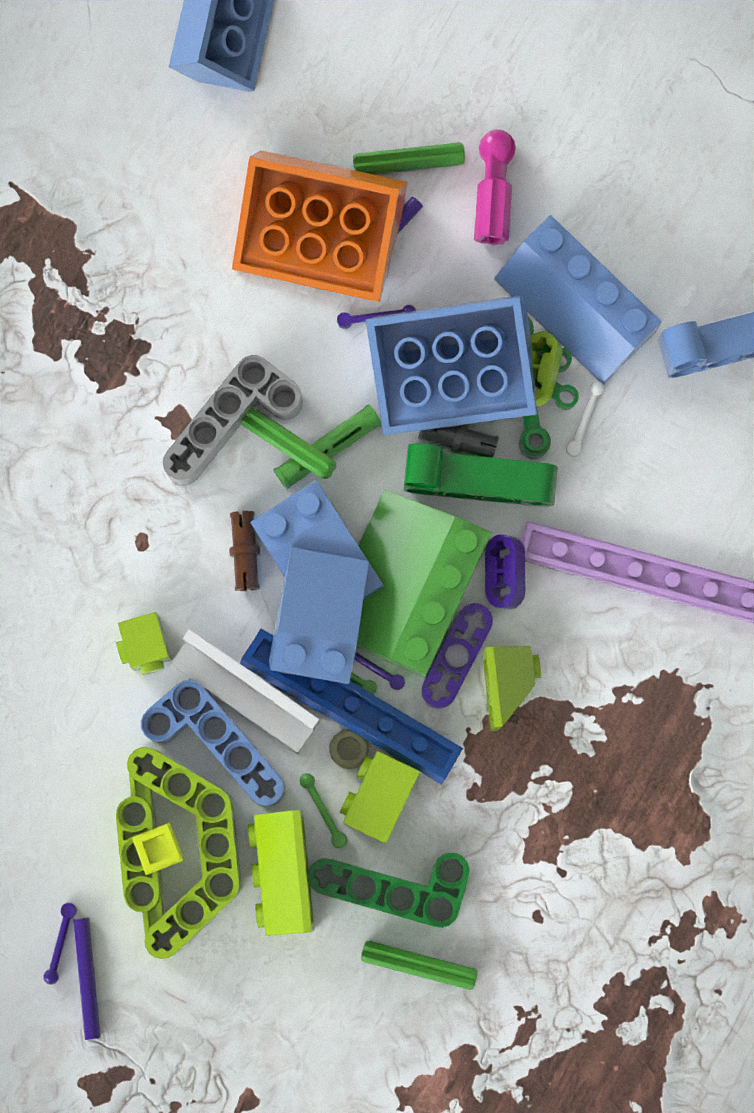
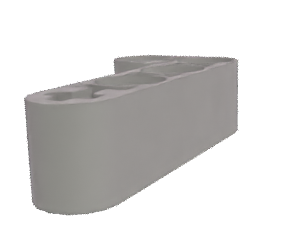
M259 355L244 357L165 453L163 467L167 476L173 483L182 486L196 481L241 426V420L246 416L247 411L250 408H255L257 404L282 420H289L297 416L302 409V395L299 386ZM252 368H259L265 373L263 380L256 384L246 382L244 375ZM283 391H289L295 396L293 404L286 408L279 407L274 403L276 395ZM230 397L238 399L241 405L235 413L226 414L220 410V405L225 399ZM211 427L215 429L216 437L211 443L201 444L196 441V435L202 428ZM188 444H191L193 449L201 454L200 458L194 452L190 453L187 447ZM188 458L187 462L190 469L187 472L180 469L176 473L177 469L174 462L177 459L184 462Z

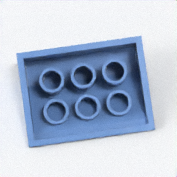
M525 295L375 316L366 320L383 435L537 414L531 334Z

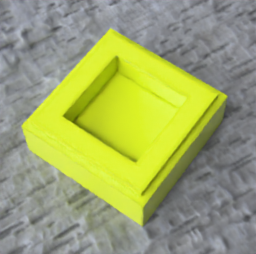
M171 823L132 837L146 875L185 861Z

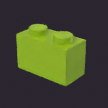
M378 751L374 758L366 756L357 774V777L362 779L363 782L357 794L349 791L339 812L346 816L343 824L386 844L420 771Z

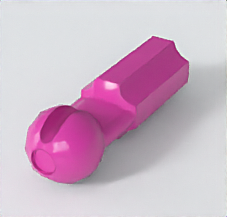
M500 129L487 132L479 144L480 157L486 163L485 179L477 186L474 240L480 244L502 245L509 241L512 184L506 181L507 165L514 158L516 145L512 136Z

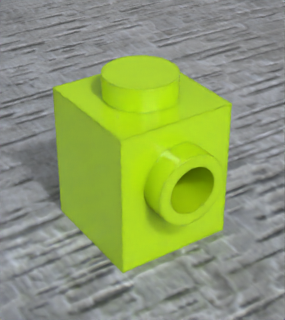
M156 612L118 623L122 640L116 642L122 664L129 663L132 670H141L142 675L165 669L163 663L172 659L160 616Z

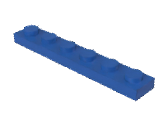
M262 628L259 630L241 658L240 664L439 784H443L462 752V747L351 681L349 684L270 670L269 657L274 635Z

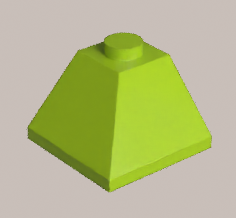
M531 646L485 647L482 653L490 731L500 730L533 689L535 678H541L539 655H532Z

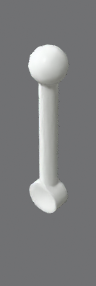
M600 381L591 383V395L574 440L567 445L566 451L571 457H577L582 451L580 443L597 398L605 390L603 383Z

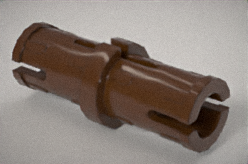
M239 511L230 513L233 547L229 548L230 557H234L235 591H247V588L251 591L260 589L257 569V555H260V546L256 545L255 529L250 523L254 520V511H242V514H239Z

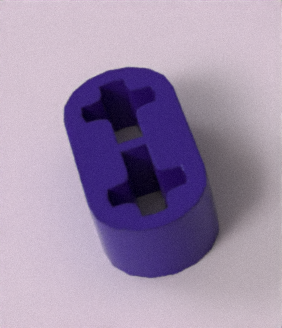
M499 534L489 540L485 549L486 598L494 607L509 610L515 609L523 602L526 592L524 545L516 537ZM506 547L510 548V555L500 558V551L505 550ZM509 586L511 589L510 594H506L504 597L501 596V589Z

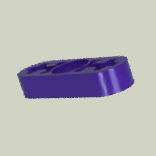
M479 603L466 605L455 620L422 685L421 693L423 700L430 707L435 709L446 708L452 704L493 624L492 614L484 605ZM477 611L483 614L481 621L486 626L484 629L479 627L475 629L471 639L477 640L478 643L476 647H473L467 640L454 637V634L458 630L464 635L469 624L464 617L466 614L473 616ZM460 645L467 650L468 661L464 666L453 667L447 662L445 655L449 647ZM438 665H441L451 674L460 675L458 682H455L450 677L446 685V690L450 693L448 698L441 697L438 701L431 699L433 692L428 689L430 683L437 685L444 674L436 672Z

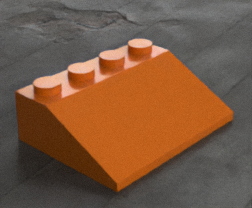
M260 150L249 157L232 270L379 302L401 222L408 182Z

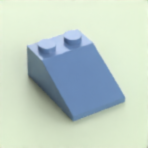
M317 480L250 522L284 577L291 546L367 560ZM370 563L368 564L363 600L385 587Z
M291 546L269 657L270 670L349 684L358 640L368 560Z

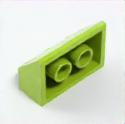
M292 810L254 815L255 824H248V837L250 848L257 847L258 863L252 864L254 888L261 887L262 903L255 904L257 927H265V936L313 932L314 919L311 888L308 882L309 867L303 811Z

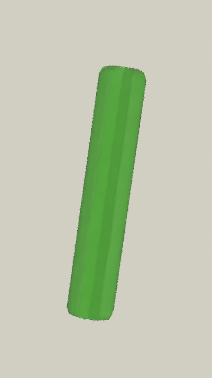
M460 142L357 153L353 155L354 170L369 174L462 165L465 162V149L463 143Z
M250 408L246 416L241 420L242 426L317 476L328 479L336 469L337 465L333 459L259 410Z
M366 941L363 946L361 960L365 963L467 990H472L475 986L477 979V970L475 968L372 941Z

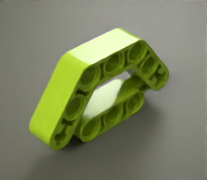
M140 747L129 755L127 761L131 797L121 801L116 809L123 896L125 903L130 909L136 912H143L144 942L148 953L155 958L165 959L178 953L240 893L242 882L234 806L231 796L225 790L161 752L149 747ZM152 755V764L163 771L166 770L167 764L172 766L164 774L160 787L156 785V782L161 779L159 776L151 772H145L143 776L140 774L142 767L137 764L140 758L148 759ZM179 774H185L191 782L189 792L182 797L175 796L170 789L172 779ZM152 790L196 816L202 879L165 914L161 870L146 875L143 866L134 864L130 859V850L135 845L132 837L157 828ZM212 794L220 795L225 802L224 811L217 817L209 816L204 810V802ZM134 803L141 804L146 812L144 821L137 826L131 825L126 819V811ZM218 833L225 835L229 842L227 853L220 857L212 855L208 849L209 839ZM219 873L227 874L233 881V889L227 896L217 895L212 888V881ZM141 882H145L153 888L154 896L148 905L137 903L133 895L135 887ZM189 901H196L203 907L204 916L197 924L189 923L183 916L184 906ZM174 916L177 924L188 931V935L184 937L183 932L178 931L170 939V944L173 946L171 950L166 946L159 949L156 946L159 940L156 933L159 931L163 934L170 931L176 925L169 921Z

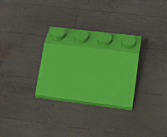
M384 490L362 536L359 547L385 587L363 600L356 647L422 678H426L492 532L452 514Z

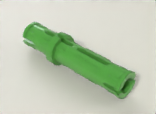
M368 404L361 411L336 426L311 445L328 457L333 458L376 427H380L382 425L381 420L374 409ZM292 458L273 469L287 490L311 473L310 470Z

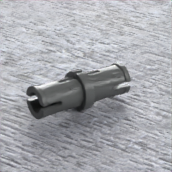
M467 424L434 428L433 430H437V432L428 429L420 430L418 439L451 447V452L459 453V450L477 456L493 458L495 449L481 446L480 444L496 448L499 437L467 429Z

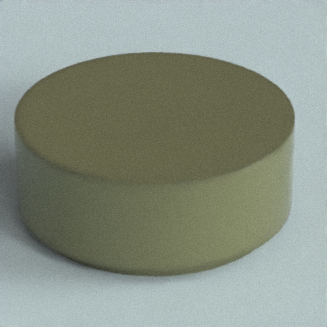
M349 729L335 734L329 746L332 760L338 766L345 769L359 767L365 757L368 756L369 751L367 740Z

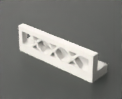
M189 629L183 637L185 643L170 664L299 754L319 725L320 720Z

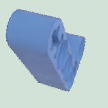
M754 312L702 326H697L695 321L665 329L658 342L668 377H681L754 358Z
M186 680L178 683L143 714L140 722L141 730L147 738L157 743H168L190 726L249 797L257 804L266 807L274 806L284 797L285 783L280 775L198 682ZM187 689H197L201 697L198 706L190 710L182 708L180 704L181 694ZM158 714H165L170 719L169 730L164 735H154L150 729L151 720ZM213 718H220L226 724L225 734L216 740L209 739L205 732L206 724ZM238 748H247L252 754L251 764L242 770L235 769L230 759L232 753ZM260 763L265 767L264 770L258 772L260 776L267 782L274 779L277 783L273 787L276 793L273 798L266 795L261 798L258 796L257 793L261 787L255 779L251 778L248 784L243 780L244 777L254 773Z

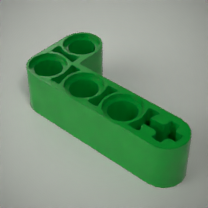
M409 444L406 458L404 491L420 495L550 507L554 506L558 467L542 462L443 453V448L436 445Z
M457 853L442 854L433 865L428 886H424L334 859L323 858L315 861L310 866L308 882L311 888L319 894L430 926L444 928L450 926L459 914L470 868L463 856ZM455 859L461 864L462 875L457 881L447 882L441 877L440 866L445 860ZM325 865L332 866L331 873L340 877H344V869L351 870L352 874L346 882V894L338 893L341 884L329 882L326 888L319 886L320 879L315 877L316 870H323ZM362 875L372 878L376 885L374 894L366 899L357 897L352 889L354 880ZM400 886L409 888L414 896L412 905L404 910L395 908L390 900L393 890ZM439 897L447 899L452 906L450 916L442 921L432 918L429 913L431 902Z

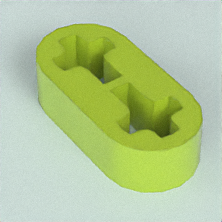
M539 331L531 335L534 381L537 376V381L542 386L541 390H535L537 407L545 404L553 394L563 354L561 344L551 333L546 331ZM546 343L551 348V352L544 353L542 359H540L536 349H542Z

